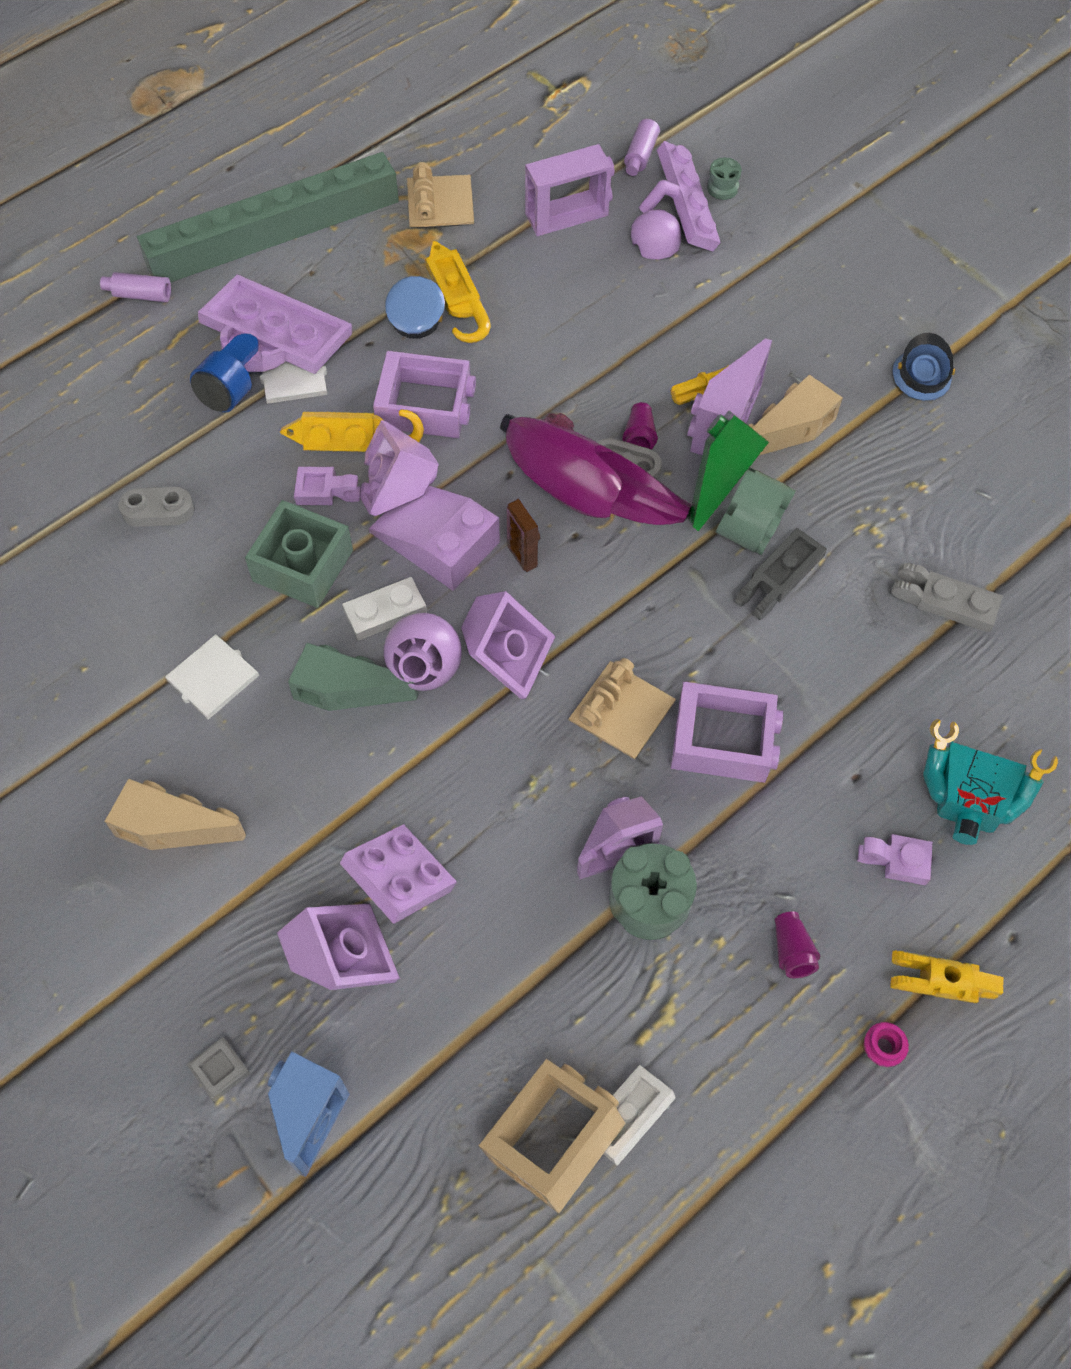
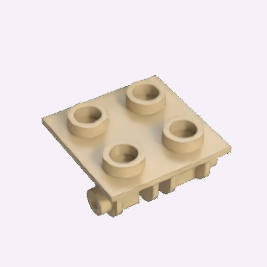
M418 163L413 169V177L407 178L410 227L474 224L471 175L432 176V169L427 163Z
M622 658L614 663L609 662L569 717V721L631 758L636 759L676 699L635 676L632 671L634 664L630 660Z

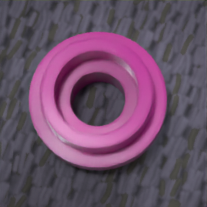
M877 1023L867 1031L864 1037V1049L867 1056L879 1066L894 1067L900 1064L907 1056L909 1050L908 1039L905 1033L892 1023ZM878 1040H888L892 1045V1052H883L878 1046Z

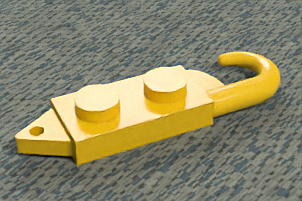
M434 240L430 255L425 258L426 268L432 281L440 287L444 295L445 308L448 314L457 318L473 316L478 325V329L473 333L460 332L456 327L452 329V333L462 342H479L489 334L491 328L490 319L480 301V295L457 249L450 250Z
M399 410V415L409 419L413 424V431L408 436L420 442L424 432L422 420L410 410ZM303 412L300 418L282 427L280 433L303 445V450L366 452L380 421L383 419L378 415H374V413Z

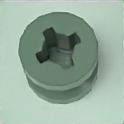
M727 157L714 160L709 171L708 193L720 200H728L735 197L739 189L738 180L741 177V165L736 160Z

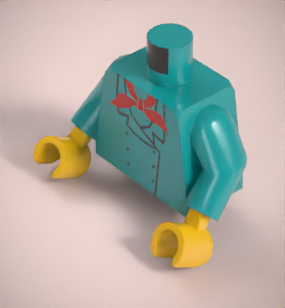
M936 719L930 725V733L935 738V743L929 746L923 777L931 799L937 803V814L941 818L956 822L953 839L962 844L974 845L978 841L980 830L993 833L1000 824L1012 823L1030 808L1044 783L1041 779L1043 774L1053 772L1057 767L1058 759L1054 756L1047 768H1039L1036 760L1041 754L1042 749H1038L1030 757V764L1033 768L1028 773L1025 772L1027 765L952 742L959 733V727L953 721L950 724L949 733L941 737L938 733L941 720Z

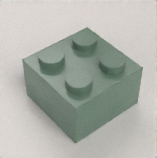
M281 500L245 556L252 581L319 608L353 552L349 526Z

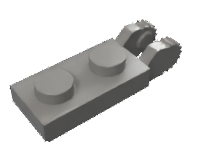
M914 563L901 564L897 575L902 580L909 581L911 584L903 581L895 582L891 590L895 598L916 605L917 609L985 632L992 630L1003 595L931 571L929 573L925 567L914 565Z

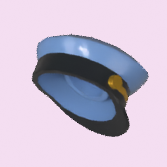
M422 276L403 278L393 285L386 297L385 308L387 317L393 324L394 329L402 336L410 339H420L429 336L443 320L441 315L445 307L444 295L440 287L428 278Z
M922 333L915 336L908 343L904 353L893 364L894 380L900 390L909 397L922 401L935 400L945 395L950 388L952 375L955 374L953 354L949 344L941 336L934 333Z

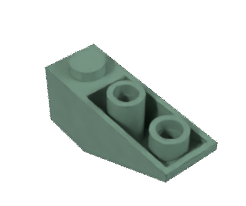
M306 643L288 680L294 700L328 711L412 701L418 697V690H414L408 685L415 682L409 681L408 683L402 681L388 668L376 665L366 657L357 656L354 658L347 656L329 645L316 646Z

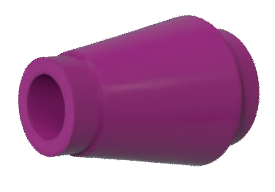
M639 402L631 408L622 440L652 450L658 441L652 408L647 403Z
M790 911L778 915L774 921L776 925L779 968L785 970L787 977L794 979L814 974L819 969L818 961L821 956L802 920H800L799 914Z

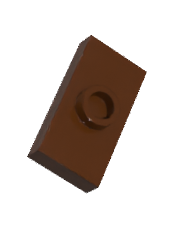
M517 499L507 504V547L522 569L528 572L538 567V541L541 537L538 525L520 499Z

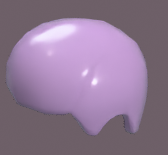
M648 210L638 216L631 226L632 243L634 246L638 245L644 258L659 260L671 257L679 251L681 244L679 222L675 216L665 210Z

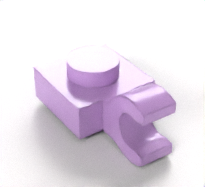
M298 467L294 499L296 505H332L333 496L347 502L360 501L361 487L357 486V475L336 476L334 467Z
M892 834L886 844L881 839L865 837L864 845L858 846L857 861L865 864L886 866L885 878L926 885L931 877L933 842Z

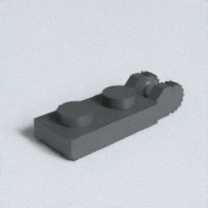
M796 528L752 573L751 579L740 590L735 602L743 606L751 600L759 588L768 595L758 603L753 616L759 620L763 619L773 609L777 601L781 602L825 556L827 548L799 528Z

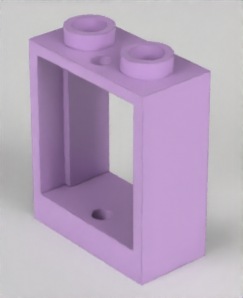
M599 144L525 164V215L537 236L608 216L609 201H612L613 198L611 177L614 176L615 171L611 157H606ZM590 176L589 190L550 201V187Z
M387 351L373 405L374 415L380 416L385 422H388L400 431L412 433L413 424L411 421L399 415V410L401 409L410 410L422 420L423 434L459 438L462 425H468L470 404H467L468 397H474L476 376H470V361ZM401 382L456 388L452 412L396 405Z
M683 682L679 699L671 769L765 783L770 769L776 770L779 762L780 746L773 745L774 733L780 734L783 721V711L777 710L778 695ZM696 707L763 716L759 756L692 746Z

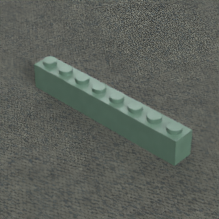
M380 152L138 235L137 239L151 276L168 277L171 283L398 203L396 172L385 154Z

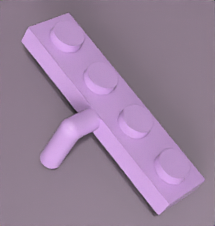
M664 141L657 149L667 181H659L639 208L644 213L648 210H653L665 195L673 197L688 244L713 252L721 242L716 230V224L708 207V201L699 182L700 178L691 159L692 155L684 146H676Z

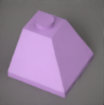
M506 591L478 596L461 626L469 655L520 699H526L555 636Z
M370 904L306 907L277 932L290 970L329 990L395 983L400 979Z

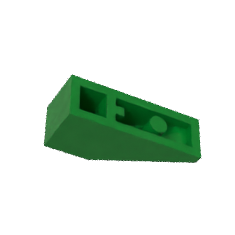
M728 411L725 416L719 414L707 429V433L710 435L705 441L691 513L689 515L692 527L698 532L769 443L762 435L731 411Z

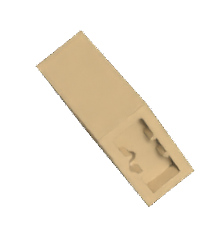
M546 1059L482 1140L479 1147L496 1167L559 1214L626 1123L616 1108L619 1102L613 1095L599 1086L593 1091L583 1084L585 1079L571 1066L563 1064L559 1068ZM560 1088L595 1113L548 1174L515 1150L513 1146L556 1090Z

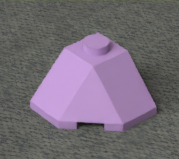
M381 420L366 450L364 464L369 466V482L362 483L360 498L368 513L374 516L423 496L428 485L434 482L439 464L428 448L388 422Z
M642 796L631 800L629 797L618 798L610 802L606 808H603L578 858L577 874L579 879L614 869L624 852L630 847L651 843L659 844L663 828L662 820Z

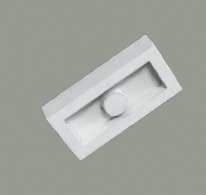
M412 577L342 604L343 611L357 641L392 628L399 620L416 613H427L426 604Z
M641 1065L634 1070L613 1094L619 1102L616 1108L626 1124L603 1155L616 1166L620 1164L676 1098L672 1089Z

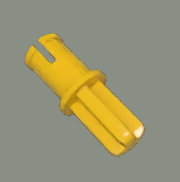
M727 367L707 374L700 372L696 378L672 386L670 392L673 402L677 405H683L694 401L697 393L704 394L709 380Z

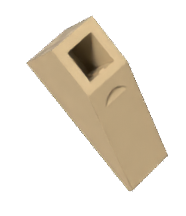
M810 374L801 383L792 384L786 391L784 398L777 405L772 403L755 425L749 424L751 428L769 442L760 455L815 440L836 420L843 397Z
M128 779L105 820V823L115 837L149 850L243 841L246 837L239 817L233 812L224 808H217L216 811L205 808L199 800L186 794H180L179 797L166 793L162 786L149 780H144L142 784Z

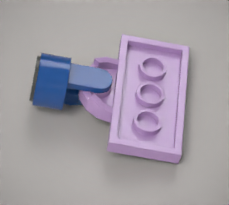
M236 275L198 311L199 323L220 332L222 350L211 352L191 372V387L197 398L210 409L219 412H230L250 392L252 382L249 375L252 372L271 370L286 361L316 374L352 335V324L240 275Z

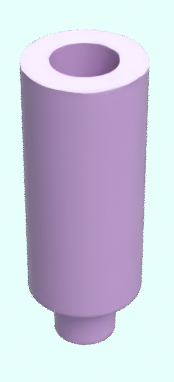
M644 119L639 122L624 158L626 172L631 176L637 175L638 172L646 168L660 133L659 125L651 119Z
M114 272L112 277L102 276L100 280L101 290L111 291L113 297L168 302L171 295V283L168 277Z

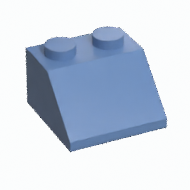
M291 1051L286 1062L279 1061L272 1071L268 1081V1086L271 1087L268 1096L284 1158L297 1173L306 1177L350 1094L339 1075Z

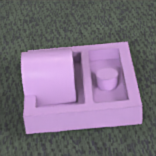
M404 824L346 852L340 862V865L393 924L450 893L457 883Z

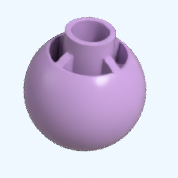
M416 613L404 617L391 628L385 640L384 660L387 668L400 680L408 683L409 681L415 682L414 684H408L414 690L427 691L441 687L454 676L461 662L462 648L457 632L446 620L434 614Z

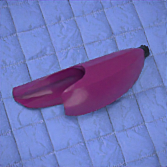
M506 414L503 417L500 429L506 433V443L514 461L544 491L572 510L595 518H607L612 513L635 522L653 525L682 523L689 517L691 513L690 503L638 465L596 441L545 420L531 417L516 418L510 414Z

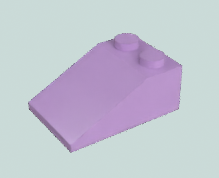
M766 338L709 380L704 394L697 393L691 414L694 416L687 436L693 437L690 452L703 455L705 441L710 435L707 433V429L719 414L725 416L728 411H731L747 424L762 386L772 340Z
M429 485L423 496L386 511L369 528V533L452 591L500 542L499 517L471 498Z

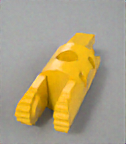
M895 950L892 952L893 964L921 970L920 978L904 975L891 977L890 988L969 1003H978L979 998L996 999L999 995L1003 994L1004 978L980 972L979 965Z

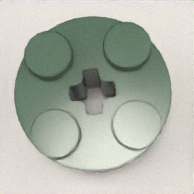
M749 467L715 533L754 553L762 555L796 490Z
M653 843L630 847L624 852L612 874L609 906L613 916L628 933L641 939L657 940L671 935L672 932L683 925L689 916L697 889L696 876L690 865L689 858L681 851L666 845ZM649 888L655 889L657 895H650Z

